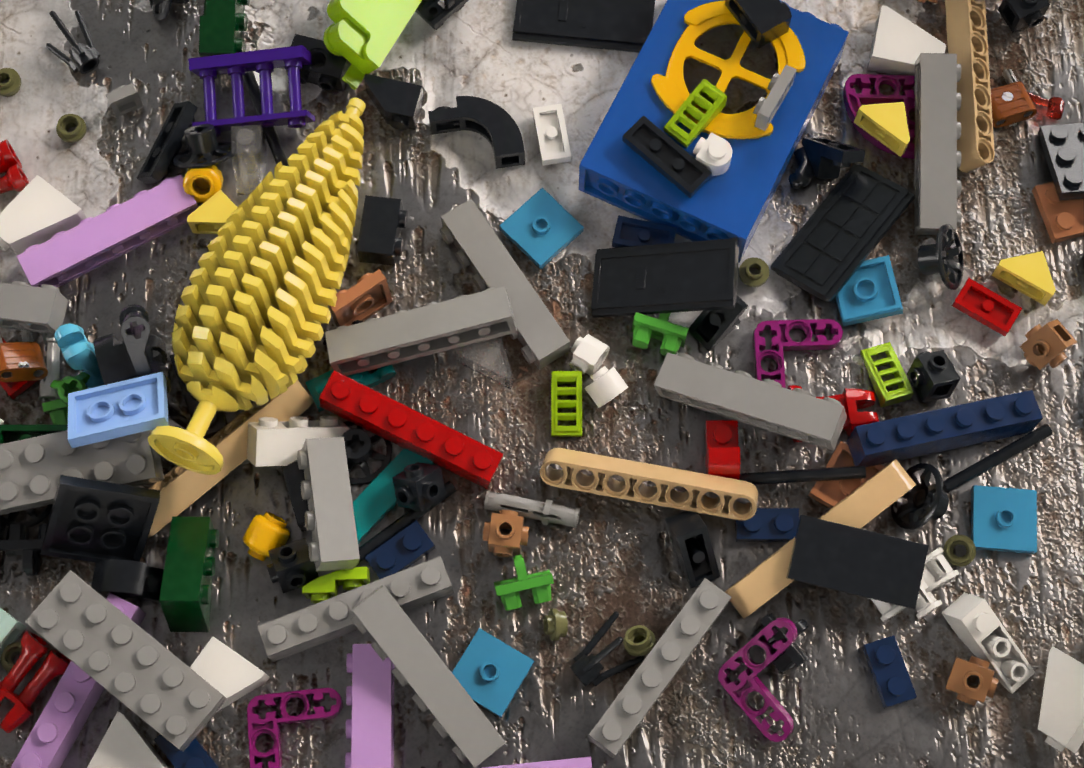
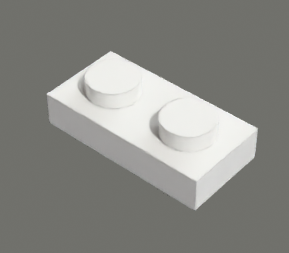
M562 104L533 108V118L542 166L570 162L572 156Z

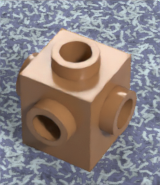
M1055 319L1046 323L1043 327L1038 324L1027 332L1025 336L1028 340L1020 348L1025 352L1024 357L1032 366L1041 370L1050 365L1054 369L1068 358L1065 352L1073 347L1077 341L1061 322Z
M500 510L499 513H492L491 522L484 523L483 541H488V550L493 552L495 556L511 558L513 555L520 554L521 545L527 546L529 527L524 526V516H518V512ZM508 529L512 531L508 535H503L499 530Z
M972 655L969 661L956 656L945 689L958 693L956 699L975 706L977 701L984 703L986 696L993 698L999 679L993 678L995 671L989 669L990 662ZM970 675H976L980 681L978 685L970 686L967 683V678Z

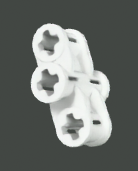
M942 547L926 556L915 608L918 612L916 614L918 619L923 618L943 604L941 600H936L931 592L960 574L958 570H953L942 554L944 552ZM871 599L882 615L880 618L882 622L889 620L907 608Z

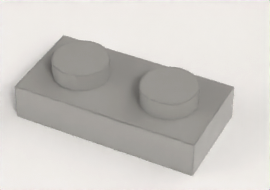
M785 65L781 74L775 73L767 88L770 90L767 98L761 97L753 113L757 115L755 127L766 131L793 85L797 69Z

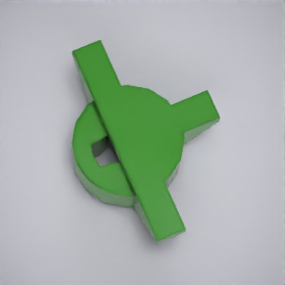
M81 372L77 376L67 377L62 381L53 380L50 387L57 390L60 399L68 405V393L89 389L86 383L90 375Z

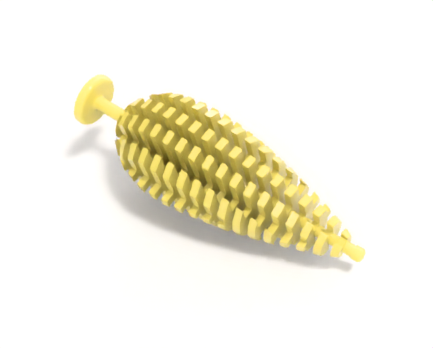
M351 98L346 106L345 113L342 110L334 113L328 120L323 121L314 130V133H310L306 140L298 146V154L293 153L287 159L289 166L282 165L281 161L274 167L275 179L270 170L261 183L227 218L228 223L218 230V237L211 240L208 244L209 252L202 254L198 260L200 268L195 269L189 278L192 285L185 287L181 295L185 306H178L171 342L178 375L186 384L187 390L199 403L186 430L173 426H157L150 432L148 436L149 445L166 460L196 473L216 475L223 467V455L214 445L204 439L216 412L249 410L253 407L250 400L255 401L257 406L265 405L269 401L268 394L272 400L288 390L287 387L293 385L298 380L297 374L303 373L307 368L308 364L305 358L313 356L316 351L314 341H321L324 335L321 324H329L331 313L328 305L333 307L336 305V289L341 287L344 276L343 272L346 270L358 206V190L355 185L360 186L361 176L358 169H362L364 140L362 138L364 136V127L359 117L362 116L366 104L361 99Z

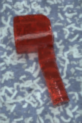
M1028 92L1032 102L1047 107L1046 116L1054 120L1062 118L1065 105L1062 98L1052 97L1047 99Z

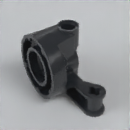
M136 304L128 305L121 311L119 316L120 330L124 341L118 340L113 333L94 339L95 354L104 385L163 371L167 380L168 394L171 389L169 369L166 366L167 354L165 343L158 336H149L150 324L146 309ZM136 321L138 326H134L132 322ZM153 350L158 351L159 355L153 357ZM168 406L169 426L186 430L189 424L187 418Z

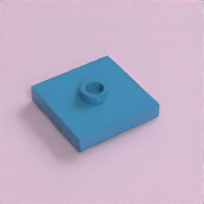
M541 188L499 225V230L537 267L542 269L584 231V227L548 192Z
M889 255L865 260L835 296L842 326L903 314V306Z
M973 485L971 488V540L974 542L976 550L1035 554L1037 552V490Z
M479 628L452 674L475 703L502 718L535 661Z

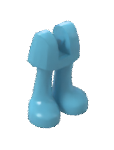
M72 323L61 325L54 333V338L63 353L66 363L72 369L84 370L83 372L90 375L86 383L88 388L104 385L94 344L88 342L84 335V329Z

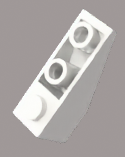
M330 415L320 416V420L308 421L307 417L302 416L290 417L289 421H278L277 418L262 417L259 418V422H248L247 459L255 467L286 466L297 460L298 450L302 449L306 439L341 437L349 430V427L338 420V417Z
M964 592L942 612V615L958 638L976 657L990 662L989 669L995 671L994 677L999 679V682L1008 692L1013 694L1035 673L985 599Z

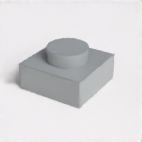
M133 83L118 86L112 92L105 94L116 117L143 106Z

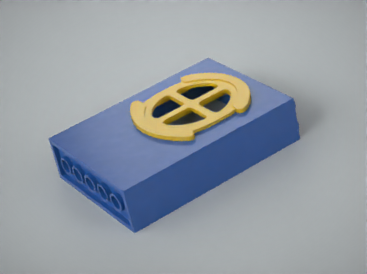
M667 0L579 165V190L649 222L677 227L676 234L691 241L737 238L739 247L738 262H740L841 59L849 32L843 30L837 24H829L816 18L809 12H801L787 4L792 15L789 30L770 43L777 56L778 74H781L785 65H789L797 69L793 85L766 131L755 127L757 115L753 112L756 106L735 114L720 112L686 148L663 130L664 126L690 95L683 75V66L686 59L693 58L720 70L721 76L715 87L725 93L733 78H739L766 90L768 96L770 90L767 88L771 79L741 67L740 61L751 42V38L745 30L729 59H722L694 45L701 35L715 27L727 24L741 26L726 7L725 0ZM698 104L695 105V107L704 114L707 112ZM687 113L685 115L696 124L699 122L690 114ZM644 115L694 158H696V155L693 154V150L701 137L707 139L711 132L729 142L732 147V158L730 166L724 174L719 176L711 175V178L689 198L625 144L622 138ZM681 122L677 124V126H679L688 134L691 132V130L687 128L685 125H683Z

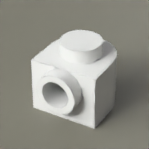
M711 132L707 139L703 137L699 139L693 154L696 155L695 159L712 172V176H719L724 174L730 166L732 147L728 141Z
M589 334L584 338L580 336L571 349L573 359L569 365L573 370L582 371V374L587 373L591 376L603 364L610 346Z
M603 366L590 376L593 382L584 389L598 408H600L627 389L628 385L614 367L608 370L606 366Z

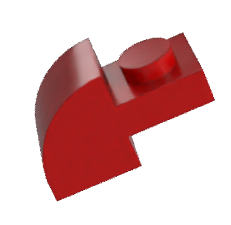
M706 420V474L739 480L740 447L738 442V420Z

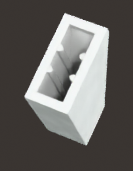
M882 5L876 21L867 70L889 75L915 76V61L920 53H945L946 44L888 6Z
M36 175L0 213V248L5 252L11 249L14 253L20 255L26 248L32 245H40L50 240L54 234L68 231L78 226L87 217L80 207L39 175Z
M212 636L190 666L193 671L227 698L218 711L262 686L270 678L265 672L214 636Z
M1052 646L1048 656L1038 730L1047 735L1044 742L1062 753L1067 748L1076 754L1084 741V664Z
M117 711L87 768L169 767L133 720Z

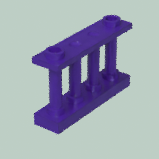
M303 45L188 58L189 70L199 76L200 79H203L205 121L192 122V126L212 124L216 137H219L221 132L288 125L289 128L306 127V123L315 122L313 114L307 110H302L300 69H302V65L312 64L311 52ZM284 67L288 70L290 112L274 113L271 73L274 72V68ZM247 71L259 73L262 115L245 116L243 76L246 75ZM228 74V76H231L233 118L217 120L215 79L218 78L217 75Z

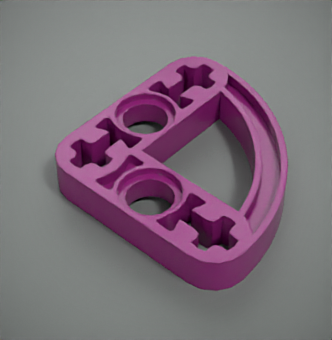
M854 74L850 76L844 85L843 99L847 114L857 131L877 148L898 156L856 125L854 120L858 109L862 106L861 104L904 102L910 142L901 157L915 159V144L912 143L915 138V122L911 121L908 115L910 112L915 111L914 91L911 90L915 86V76ZM883 84L890 85L894 89V94L889 96L883 95L878 87ZM853 85H859V89L862 90L861 93H856ZM870 85H874V86H873V90H872V94H870V91H871V89H869ZM900 85L903 86L902 91H904V92H903L902 95H899L900 88H901Z

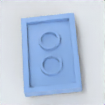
M163 371L68 393V442L71 448L153 430L157 426H169L167 380Z

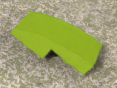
M367 566L334 571L304 585L302 593L306 599H311V603L316 604L337 596L339 586H343L344 590H353L370 583V571Z

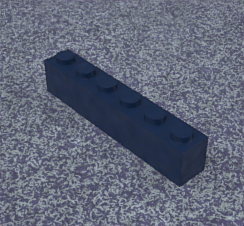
M1029 390L855 426L847 439V444L855 466L870 467L889 463L895 459L899 461L1030 433L1043 417L1033 391Z

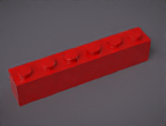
M335 370L319 397L320 407L392 443L425 457L485 489H488L504 455Z

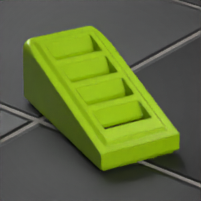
M703 79L664 126L663 130L687 148L726 106L727 95L708 80ZM698 104L707 112L704 114L699 109H697L695 105ZM688 113L699 122L696 124L685 115ZM681 122L683 125L689 128L691 132L688 134L679 126H677V124Z
M890 342L860 351L881 408L911 399L914 392ZM884 352L886 353L887 358H883L880 360L873 361L871 357ZM885 364H890L891 368L878 371L876 368ZM894 374V379L883 382L881 377ZM896 384L899 387V389L889 392L886 388Z
M582 371L551 372V437H582ZM576 384V387H557V385ZM557 396H576V400H557ZM557 408H576V413H558ZM558 421H576V426H558Z

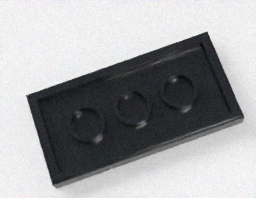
M800 515L786 578L915 609L929 545Z

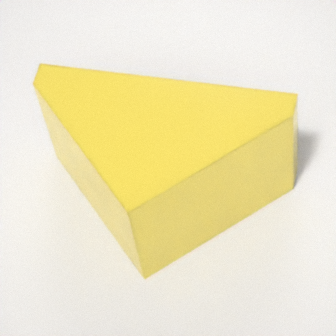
M904 102L862 105L858 109L854 123L901 157L910 142Z
M220 189L188 215L187 223L192 233L217 234L218 230L228 223L227 218L237 209V206Z
M1043 251L1002 259L991 275L1044 306L1056 291Z

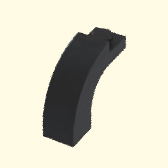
M456 96L457 107L442 106L428 111L432 135L463 130L473 131L485 137L492 146L496 169L525 165V151L521 132L514 119L499 105L479 97Z

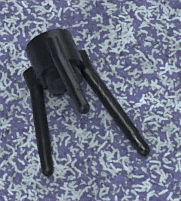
M76 10L75 15L87 45L77 43L58 15L51 11L50 16L72 46L69 50L70 58L50 43H47L46 47L65 62L74 73L79 71L81 74H86L94 70L99 64L98 58L101 55L94 46L81 12Z
M617 611L603 624L583 651L573 658L575 663L570 668L585 687L590 683H593L596 687L605 679L629 669L645 659L644 656H638L600 674V671L604 669L600 661L623 642V638L618 637L596 656L593 653L589 655V653L618 618L619 613Z

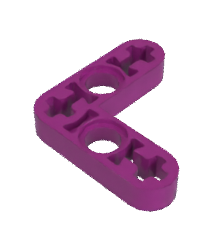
M831 319L770 320L759 323L753 333L755 379L762 381L761 379H774L783 388H786L783 351L834 349L838 346L843 335L841 325ZM795 328L801 329L805 332L806 339L803 342H795L790 338L789 332ZM811 328L815 329L814 334H823L827 328L831 334L835 335H833L831 341L827 340L825 335H816L814 342H812ZM764 330H769V334L774 336L770 342V350H765V337H760ZM765 358H772L777 362L778 368L774 372H766L761 367V361Z
M778 618L769 623L726 661L718 673L719 682L763 735L774 742H781L789 737L793 732L794 722L790 714L757 675L795 642L798 634L797 627L787 618ZM775 626L778 628L785 626L788 629L785 635L788 640L786 641L782 638L771 646L767 641L776 635L777 629ZM758 645L765 650L766 659L763 663H756L751 659L749 652L752 646ZM744 663L748 668L739 674L738 678L741 682L738 680L731 682L728 678L731 674L728 668L735 670ZM756 691L763 696L764 706L761 709H755L749 705L748 695L750 692ZM770 706L774 709L769 714L775 721L781 719L784 722L782 726L784 733L780 730L774 732L771 729L774 723L769 716H766L763 720L760 717Z
M318 688L263 694L251 699L247 707L250 768H264V763H257V758L269 759L274 756L275 762L268 761V768H282L280 724L335 718L343 709V700L340 694L332 688ZM326 695H330L332 700L337 701L336 705L331 706L330 712H326L324 707L319 706L313 707L315 714L310 715L311 704L308 699L309 696H313L315 703L325 701ZM293 698H300L304 702V710L297 716L289 715L286 709L288 702ZM281 699L280 711L283 716L282 718H277L278 713L276 711L267 712L265 719H261L260 715L254 713L255 709L260 708L261 702H264L270 708L278 707L276 700ZM263 734L271 735L274 740L272 749L266 753L259 752L256 748V741Z

